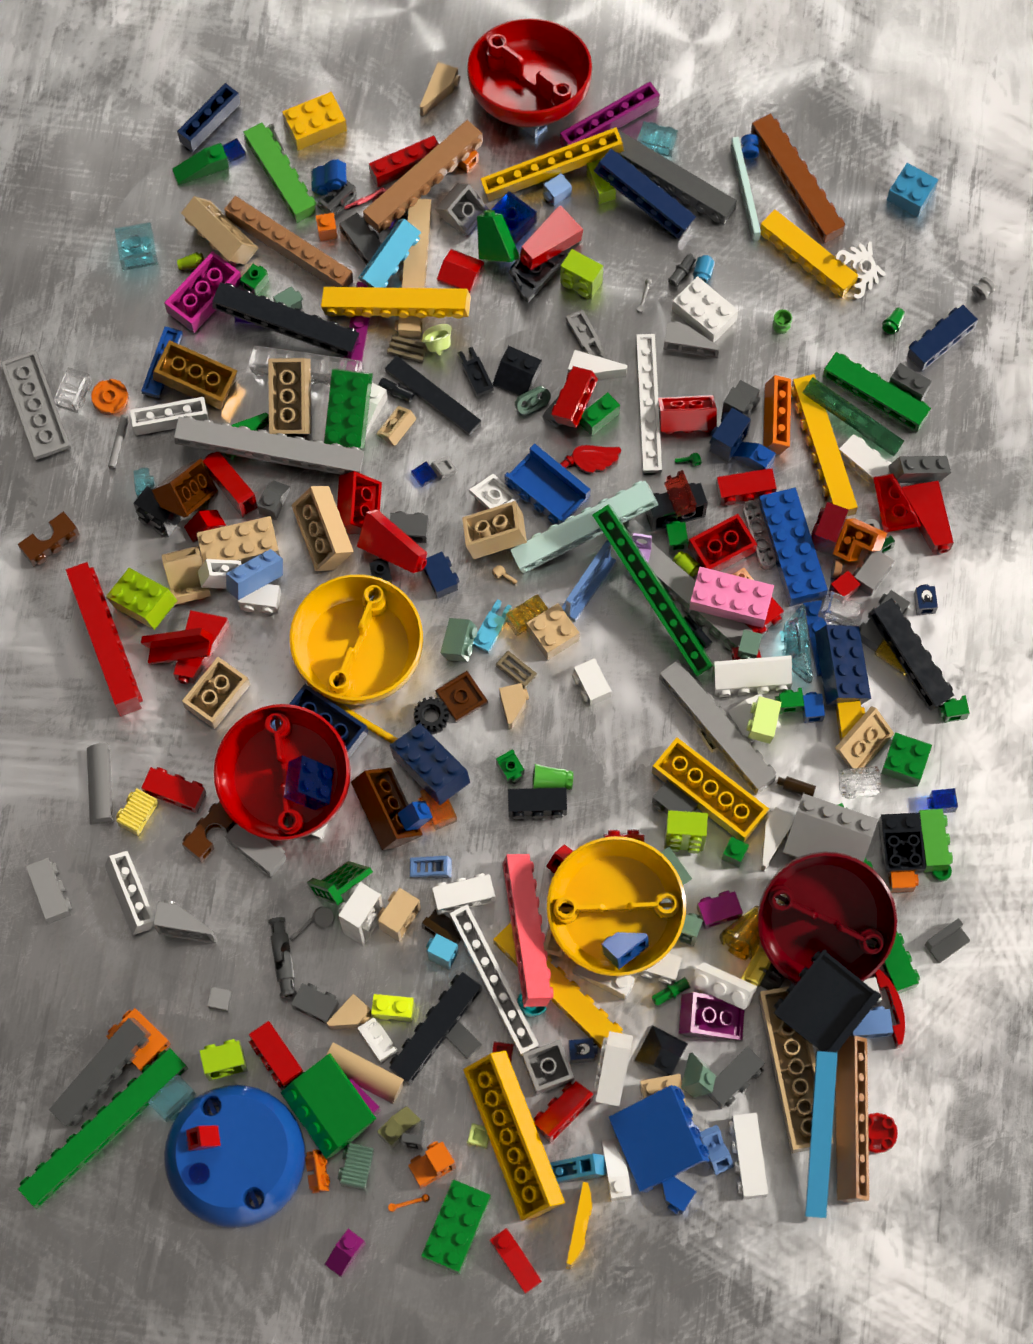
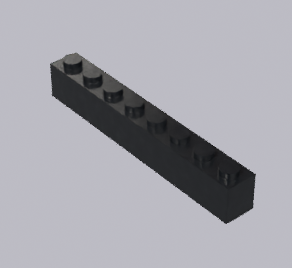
M220 282L212 301V308L349 359L352 358L359 341V333L353 328L342 327L334 321H325L318 315L306 314L301 309L290 308L282 302L276 303L266 296L254 295L251 291L238 289L230 283L224 284Z

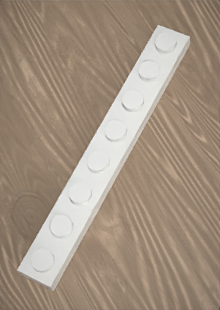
M637 334L643 473H662L655 334Z

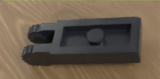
M473 347L468 348L472 360L467 361L462 351L458 352L462 367L476 396L479 397L494 391L490 378Z

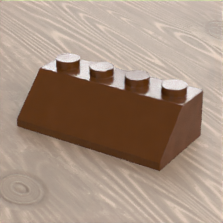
M202 458L183 465L152 489V492L161 508L185 518L217 493L218 490Z
M391 767L365 770L351 781L382 850L397 848L423 835L420 828L406 831L398 813L409 804Z

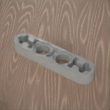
M749 500L743 506V516L747 528L756 543L762 539L767 542V546L764 548L757 545L755 554L760 567L764 570H771L775 566L776 557L760 505L756 501ZM750 506L752 509H755L754 518H752L751 511H747ZM753 523H760L762 529L755 531L751 525ZM765 552H767V558L771 560L770 564H767V562H763L765 559Z

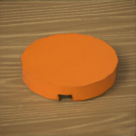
M109 379L106 381L102 380L94 386L91 398L95 409L100 413L114 415L126 407L129 401V394L122 382Z

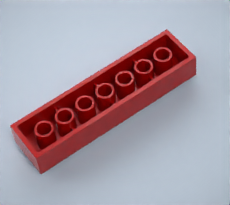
M88 562L65 569L120 717L142 709L140 702H143L141 693L94 567L90 568Z

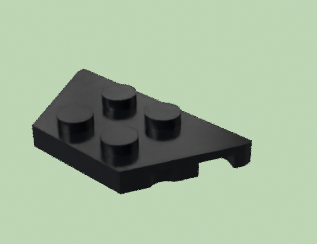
M565 252L564 255L558 254L532 270L527 265H524L519 257L509 268V274L527 303L561 268L569 253Z

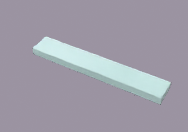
M733 137L730 148L752 240L759 241L761 230L739 137Z

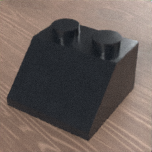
M508 345L499 363L493 386L519 397L532 389L542 370V360Z

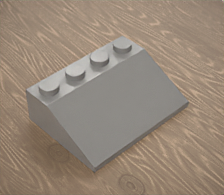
M803 793L783 854L799 858L815 852H838L853 856L864 862L878 819Z

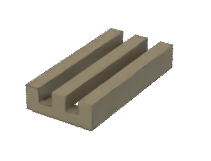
M392 335L387 354L423 363L427 347L425 343ZM393 347H394V348H398V349H402V350L407 351V352H413V353L421 354V356H417V355H414V354H410V353H406V352L394 350Z
M507 651L496 663V667L517 684L522 683L523 689L527 688V685L537 677L535 671L510 651ZM509 657L512 661H514L517 665L524 669L528 674H530V676L528 677L527 675H525L522 671H520L517 667L510 663L506 658ZM502 663L507 665L510 669H512L515 673L522 677L525 680V682L522 681L519 677H517L514 673H512L509 669H507Z

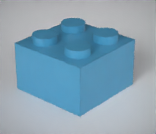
M906 163L889 189L887 201L919 217L935 192L939 179Z

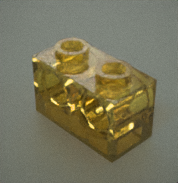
M536 594L506 614V622L515 635L518 636L526 631V623L548 610V607L540 596Z

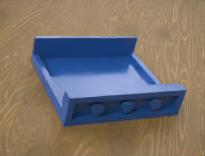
M670 1085L609 1116V1120L640 1192H649L654 1189V1186L702 1162L710 1161L708 1158L709 1151L706 1145L702 1144L700 1130L694 1125L692 1121L693 1114L690 1108L686 1107L683 1100L685 1099L684 1093L678 1086Z

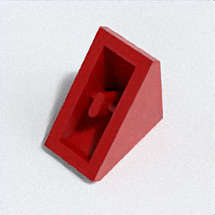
M218 510L198 511L184 528L192 543L198 541V532L224 527L226 524Z

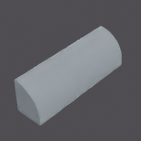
M98 743L87 748L90 824L113 822L110 747L108 743Z

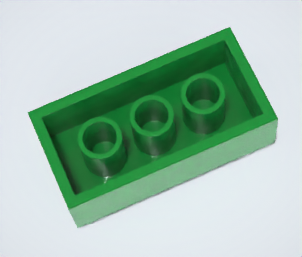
M332 369L324 444L331 445L337 443L342 445V447H358L360 449L365 447L373 373Z
M453 1179L421 1255L422 1259L460 1275L491 1200V1195Z

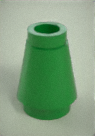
M895 308L883 321L882 329L885 333L894 335L899 331L905 315L903 309Z

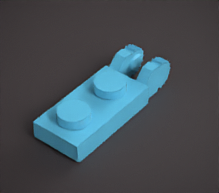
M498 599L486 616L473 642V646L487 653L492 649L512 609V606L508 604L502 616L497 615L496 613L502 602Z

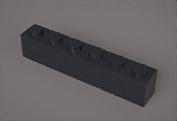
M891 598L868 613L930 710L954 696L952 686L943 678L941 669L932 661L930 652L925 650L921 644V638L918 634L914 633L910 621L903 616L901 608L896 601Z
M464 972L460 975L457 974L450 983L452 986L448 991L444 990L438 998L440 1002L436 1007L432 1006L426 1014L427 1019L416 1026L414 1036L411 1039L408 1038L403 1043L401 1053L399 1055L395 1054L389 1063L391 1065L389 1067L390 1070L398 1077L404 1079L409 1085H411L446 1039L447 1034H449L483 990L479 983Z

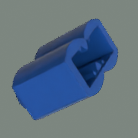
M338 159L328 161L325 165L315 167L311 171V191L318 195H327L333 189H340L347 183L346 163Z

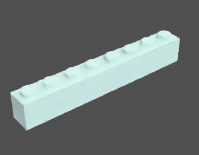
M646 481L636 482L628 490H621L614 497L603 499L598 505L585 508L581 514L570 516L565 519V522L550 526L544 533L533 535L527 543L510 549L519 569L526 573L603 534V531L592 515L608 504L611 505L622 523L656 507L658 503L650 486Z

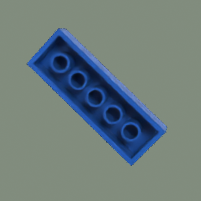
M796 487L759 496L758 504L760 505L775 553L776 566L789 607L826 598L828 589Z

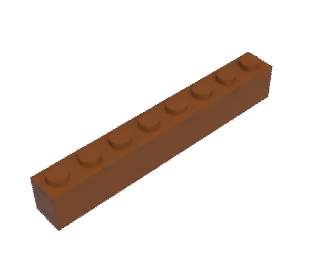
M770 113L752 122L751 133L759 137L760 147L823 243L825 244L843 235L845 228L843 218L837 215L835 206L826 198L824 189H820L816 177L808 171L806 162L801 160L797 148L789 142L787 133H783L779 121L776 118L774 119Z

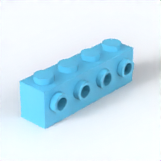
M399 219L358 279L368 287L386 288L389 283L387 281L389 277L396 274L401 260L404 261L408 257V250L419 241L420 237L418 236L421 231L406 219Z

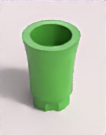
M534 764L532 788H566L572 790L573 771Z

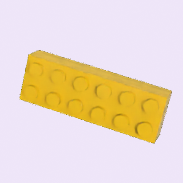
M677 737L652 766V773L664 783L668 780L698 803L697 808L700 811L708 813L709 818L742 842L749 838L769 811L767 806Z

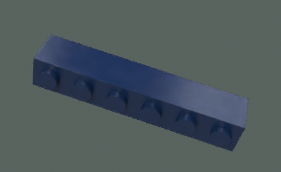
M612 149L607 152L594 169L596 174L610 183L611 186L678 239L696 218L690 210L682 206L675 198H672L661 187L657 186L646 175L637 170L634 165L627 162L619 153Z

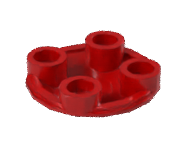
M882 1113L868 1115L870 1152L883 1153L894 1146L897 1141L898 1131L893 1118Z

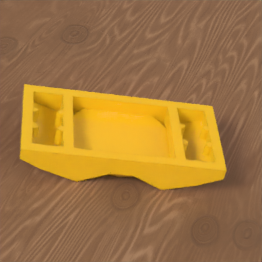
M583 1182L566 1263L567 1269H571L585 1248V1235L589 1216L592 1213V1199L588 1182Z

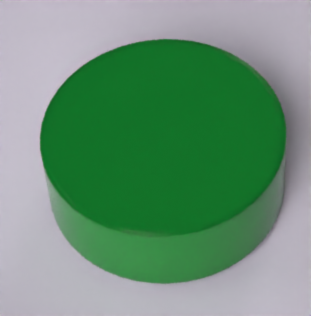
M949 866L948 871H932L931 873L935 880L944 882L950 878L952 869Z

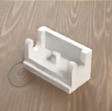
M372 1018L358 1027V1032L380 1064L399 1052L377 1018Z

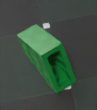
M485 210L483 214L478 215L479 259L512 262L519 259V253L503 215L495 213L494 210Z

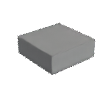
M447 456L432 462L430 465L440 480L454 475L457 471Z
M212 987L208 1008L228 1011L232 991Z

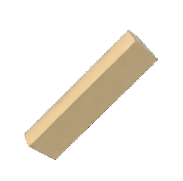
M332 1043L327 1054L331 1053L349 1080L352 1079L359 1087L394 1104L405 1083L404 1079Z

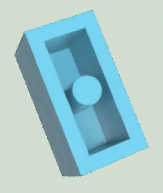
M436 933L435 937H431L426 945L428 960L450 970L459 953L458 944Z

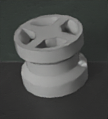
M982 277L979 283L972 287L975 296L981 300H986L988 294L995 290L993 282L986 277Z

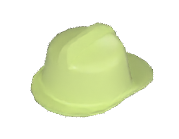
M439 324L428 328L424 332L422 342L425 343L429 352H437L438 356H441L442 351L450 347L451 326L449 324Z

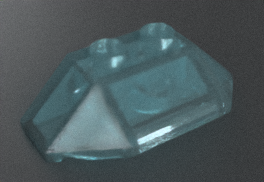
M801 605L784 624L783 631H780V641L784 642L785 649H782V656L791 655L792 671L806 683H812L813 672L806 606Z

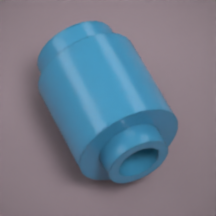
M702 255L697 258L693 272L694 279L698 276L705 283H708L715 265L712 257Z

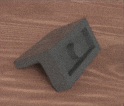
M959 918L925 943V946L938 963L943 962L970 942L969 937L961 928L963 923Z
M421 1120L419 1135L402 1133L401 1142L404 1148L423 1150L427 1128L426 1120Z

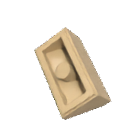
M398 406L376 434L395 446L416 421V417L411 410Z

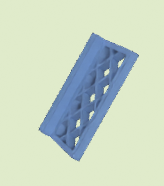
M608 540L599 550L562 606L569 619L574 622L577 621L616 563V559L611 557V544Z

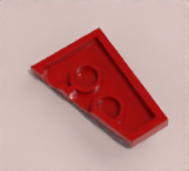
M894 474L873 477L883 531L891 532L921 527L922 525Z

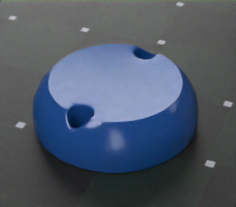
M222 1086L204 1092L193 1099L174 1120L165 1144L164 1165L166 1176L175 1197L183 1207L197 1218L220 1227H247L272 1217L293 1197L301 1182L305 1168V1144L297 1120L287 1106L279 1099L263 1090L250 1086ZM214 1106H218V1107H219L218 1113H217V1111H216V1109H215ZM218 1125L221 1146L189 1151L186 1130L197 1126ZM256 1197H260V1198H261V1203H260V1204H259V1202H258V1200H257Z

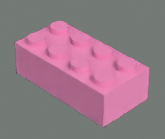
M699 567L689 609L764 628L774 585Z

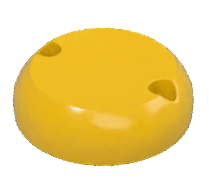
M346 575L319 585L304 598L291 623L290 650L293 662L300 676L308 686L325 698L341 704L365 705L378 702L393 695L412 677L422 654L423 629L420 617L412 601L395 585L374 576Z
M627 837L600 838L574 850L558 867L552 878L547 896L548 923L553 937L561 950L577 965L588 971L605 976L620 977L643 972L660 962L675 946L682 932L686 916L684 888L671 862L654 847L645 842ZM669 899L673 903H661V901ZM563 904H569V905H571V907H562V908H559V907H561ZM617 932L646 933L648 935L649 947L622 968L618 969L603 955L602 943L607 937L613 936Z

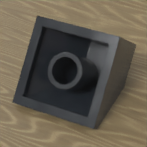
M652 1025L634 1061L662 1076H670L674 1073L688 1043Z

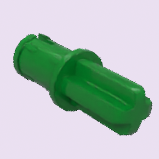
M683 977L672 985H666L665 989L652 995V1000L656 1006H659L671 998L675 999L678 994L690 989L691 986L688 980Z

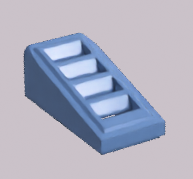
M449 856L410 858V877H452V859ZM417 863H420V872H417ZM425 863H428V872H425ZM434 863H436V872H433Z

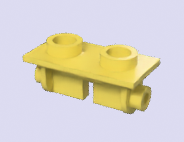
M758 946L741 977L742 980L756 986L761 985L760 983L766 974L763 970H768L771 965L770 960L760 946Z

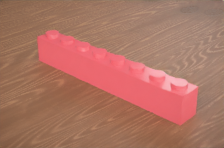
M507 854L502 865L523 1006H547L553 998V988L550 987L551 973L546 964L548 953L547 950H544L543 945L545 943V934L541 932L542 916L538 912L539 897H536L535 893L537 883L536 879H533L532 874L534 864L533 861H530V854Z

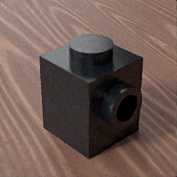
M379 558L369 563L371 576L381 578L392 584L388 561Z

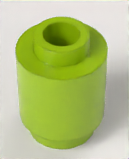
M680 551L673 558L672 561L692 578L698 574L700 564L688 553Z

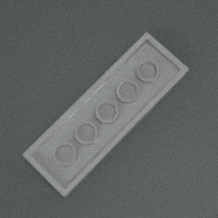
M36 350L2 361L1 365L35 460L70 449L68 438Z

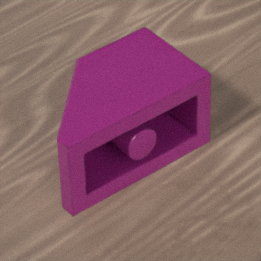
M347 1229L324 1265L341 1277L365 1246V1241L350 1229Z

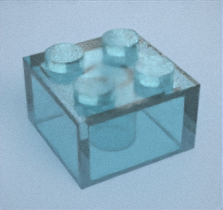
M151 222L114 228L123 271L159 264Z

